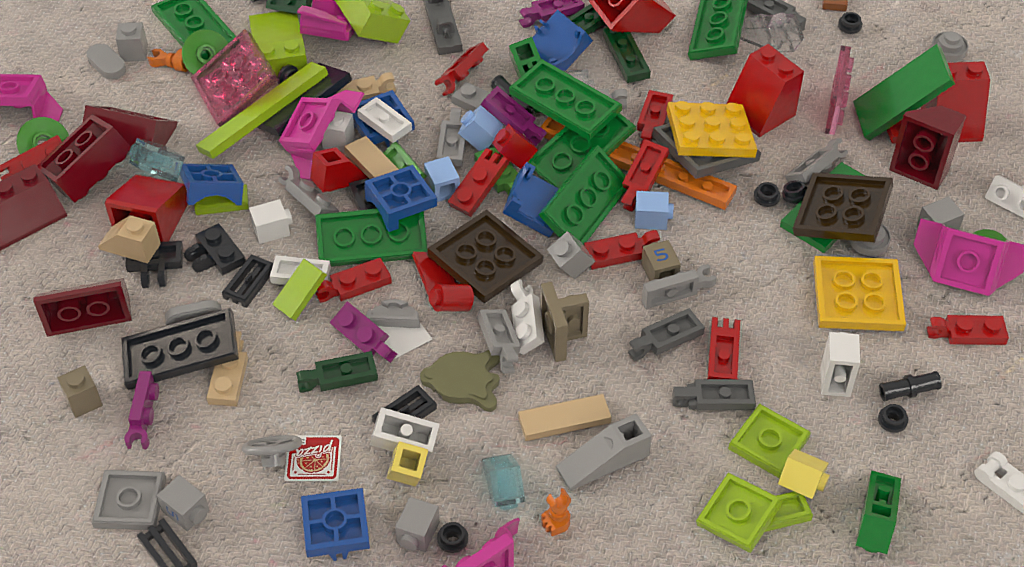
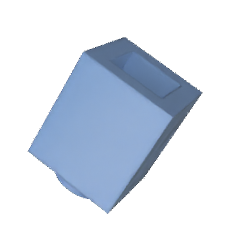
M480 105L473 112L469 110L465 113L460 121L462 126L458 134L478 151H481L492 144L496 134L502 129L504 124Z
M449 156L424 163V171L427 175L425 182L437 196V202L450 199L460 185V177Z
M636 191L635 229L667 230L668 219H673L674 204L669 203V192Z

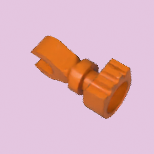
M182 48L176 53H166L161 49H153L151 51L154 57H147L152 67L167 66L174 68L176 71H188L182 60Z
M561 488V494L556 499L551 494L548 495L546 501L550 507L541 514L542 526L546 532L551 531V536L565 532L570 526V513L567 507L571 503V498L566 490Z

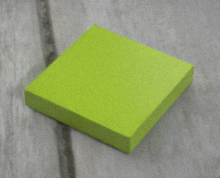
M759 403L731 440L728 449L780 479L788 456L794 449L801 451L809 440L811 432Z
M728 472L697 518L696 523L697 526L751 553L783 504L782 499Z

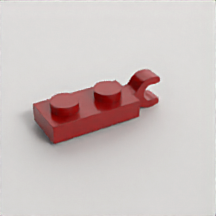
M484 42L470 47L440 78L436 79L434 83L436 86L442 83L446 85V90L442 93L443 96L453 93L455 90V80L457 82L462 81L469 75L468 70L471 67H476L484 60L482 56L489 50Z
M653 90L648 91L637 122V130L642 131L640 148L645 139L652 142L654 127L665 125L668 118L667 104L668 102H673L674 95Z
M646 139L644 140L622 183L623 188L628 189L621 201L624 204L623 209L633 212L635 209L636 191L651 190L669 155V148Z
M651 230L638 238L637 232L586 242L584 246L595 260L590 268L594 270L641 260L643 246L660 241V236L657 230Z
M377 258L330 275V281L323 280L315 295L320 303L336 296L339 297L340 301H344L392 283V278L382 259Z
M947 315L946 319L931 317V326L926 328L928 338L946 337L949 339V344L1006 345L1009 339L1003 316Z

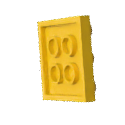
M668 102L666 111L678 155L756 157L757 146L743 105L736 103Z
M814 257L813 267L819 328L882 331L905 330L906 320L898 259Z

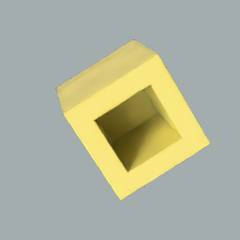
M399 441L394 449L386 479L416 487L423 473L428 449Z
M794 449L787 458L778 485L813 499L817 491L823 492L828 483L830 475L825 472L829 463Z

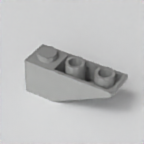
M637 413L606 427L557 464L556 469L569 490L572 491L650 455L652 435Z

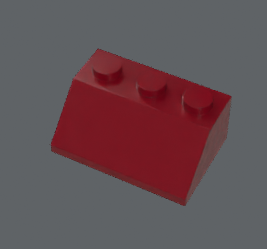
M85 105L83 122L93 114L110 124L131 147L137 148V153L152 155V151H162L178 121L109 106Z
M944 106L905 112L889 171L938 190L950 170L967 115Z
M92 114L37 166L54 187L65 197L76 203L78 200L83 199L89 193V189L98 181L103 180L113 166L122 162L132 147L113 126Z
M36 164L0 181V251L67 217V213L49 180Z
M124 278L39 293L33 297V302L47 337L132 321L130 298Z

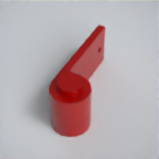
M413 252L412 257L433 309L437 312L470 311L474 302L472 287L469 284H456L454 278L427 255V252Z

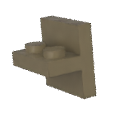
M552 281L542 283L540 301L542 325L555 362L565 361L567 358V341L587 337L589 299L586 293L569 295L558 299Z

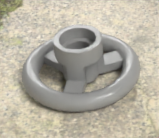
M293 435L262 437L244 443L242 451L247 455L261 456L263 467H277L286 464L285 452L298 449L302 445V439Z

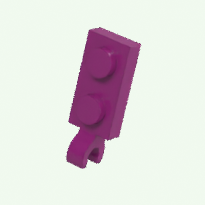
M582 0L533 1L530 8L526 7L519 10V13L524 18L520 19L519 23L523 28H528L536 20L541 19L547 22L557 10L566 17L571 16L582 10L585 4Z
M498 86L480 104L505 126L509 123L521 134H524L535 146L547 134L544 129L533 123L536 118Z
M348 301L329 322L363 352L372 351L373 356L377 352L390 363L398 355L384 343L389 335Z
M151 371L139 372L128 418L130 426L124 437L127 449H131L133 441L141 439L142 448L145 450L150 444L147 428L148 425L153 423L154 410L152 406L153 402L157 401L159 397V384L154 382Z

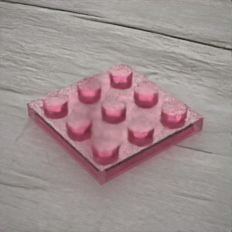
M246 29L191 77L219 127L249 107L279 80L252 34Z

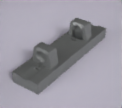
M423 0L438 54L463 52L461 38L449 0Z

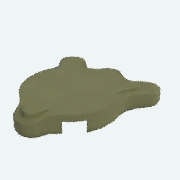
M489 350L479 354L464 351L451 352L440 357L431 366L424 368L420 373V381L422 385L440 394L443 401L454 404H474L484 411L492 412L497 407V399L492 392L499 385L500 377L498 374L490 373L489 371L500 363V356H491Z

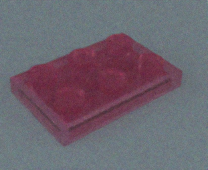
M841 45L825 134L835 135L837 125L842 126L845 111L840 109L845 108L847 105L849 92L844 91L849 90L852 76L847 74V72H852L854 58L850 57L851 47Z

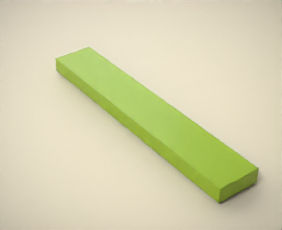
M313 62L308 63L196 144L198 151L214 159L328 75L326 67Z

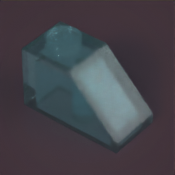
M137 138L129 152V163L135 167L171 181H178L185 157L165 145Z
M510 453L482 458L490 499L494 507H500L501 510H509L518 507V503L525 502L520 465Z

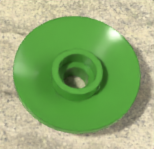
M199 30L192 33L185 40L182 47V60L185 67L194 76L202 79H213L222 75L229 67L231 49L227 40L221 34L213 30ZM202 51L208 52L209 58L207 60L201 57Z
M47 117L33 118L20 128L16 139L19 154H22L37 146L39 141H47L58 135L63 142L69 134L64 126L54 119Z

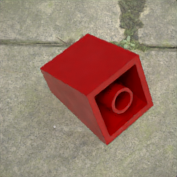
M588 0L613 32L660 33L676 16L664 0Z
M766 44L749 55L726 104L736 103L743 105L751 131L758 137H761L796 115L804 71L770 44Z
M985 62L948 63L955 85L921 106V109L944 106L967 115L958 142L983 141L991 80Z
M136 174L104 202L111 226L130 215L155 222L160 242H169L188 205L186 202L187 190L183 183Z

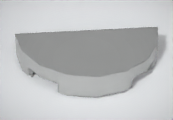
M391 299L381 301V305L373 310L369 309L365 315L377 326L420 328L419 313L409 306L408 302L403 300Z

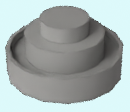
M953 31L938 33L934 36L931 47L938 44L942 48L947 62L961 61L965 58L969 47L968 41Z
M881 224L875 243L850 241V244L860 254L878 256L887 251L891 235L887 227Z

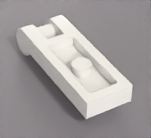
M995 451L987 458V463L981 464L974 471V474L981 483L1024 514V474L1009 464L1002 453ZM995 472L999 473L1003 477L1000 479L995 475Z

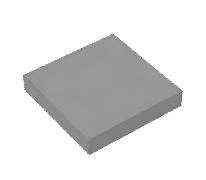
M104 470L92 519L93 527L148 530V527L152 525L156 527L160 504L156 495L165 487V472Z

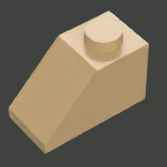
M130 215L113 225L98 247L99 250L148 264L161 243L155 222Z

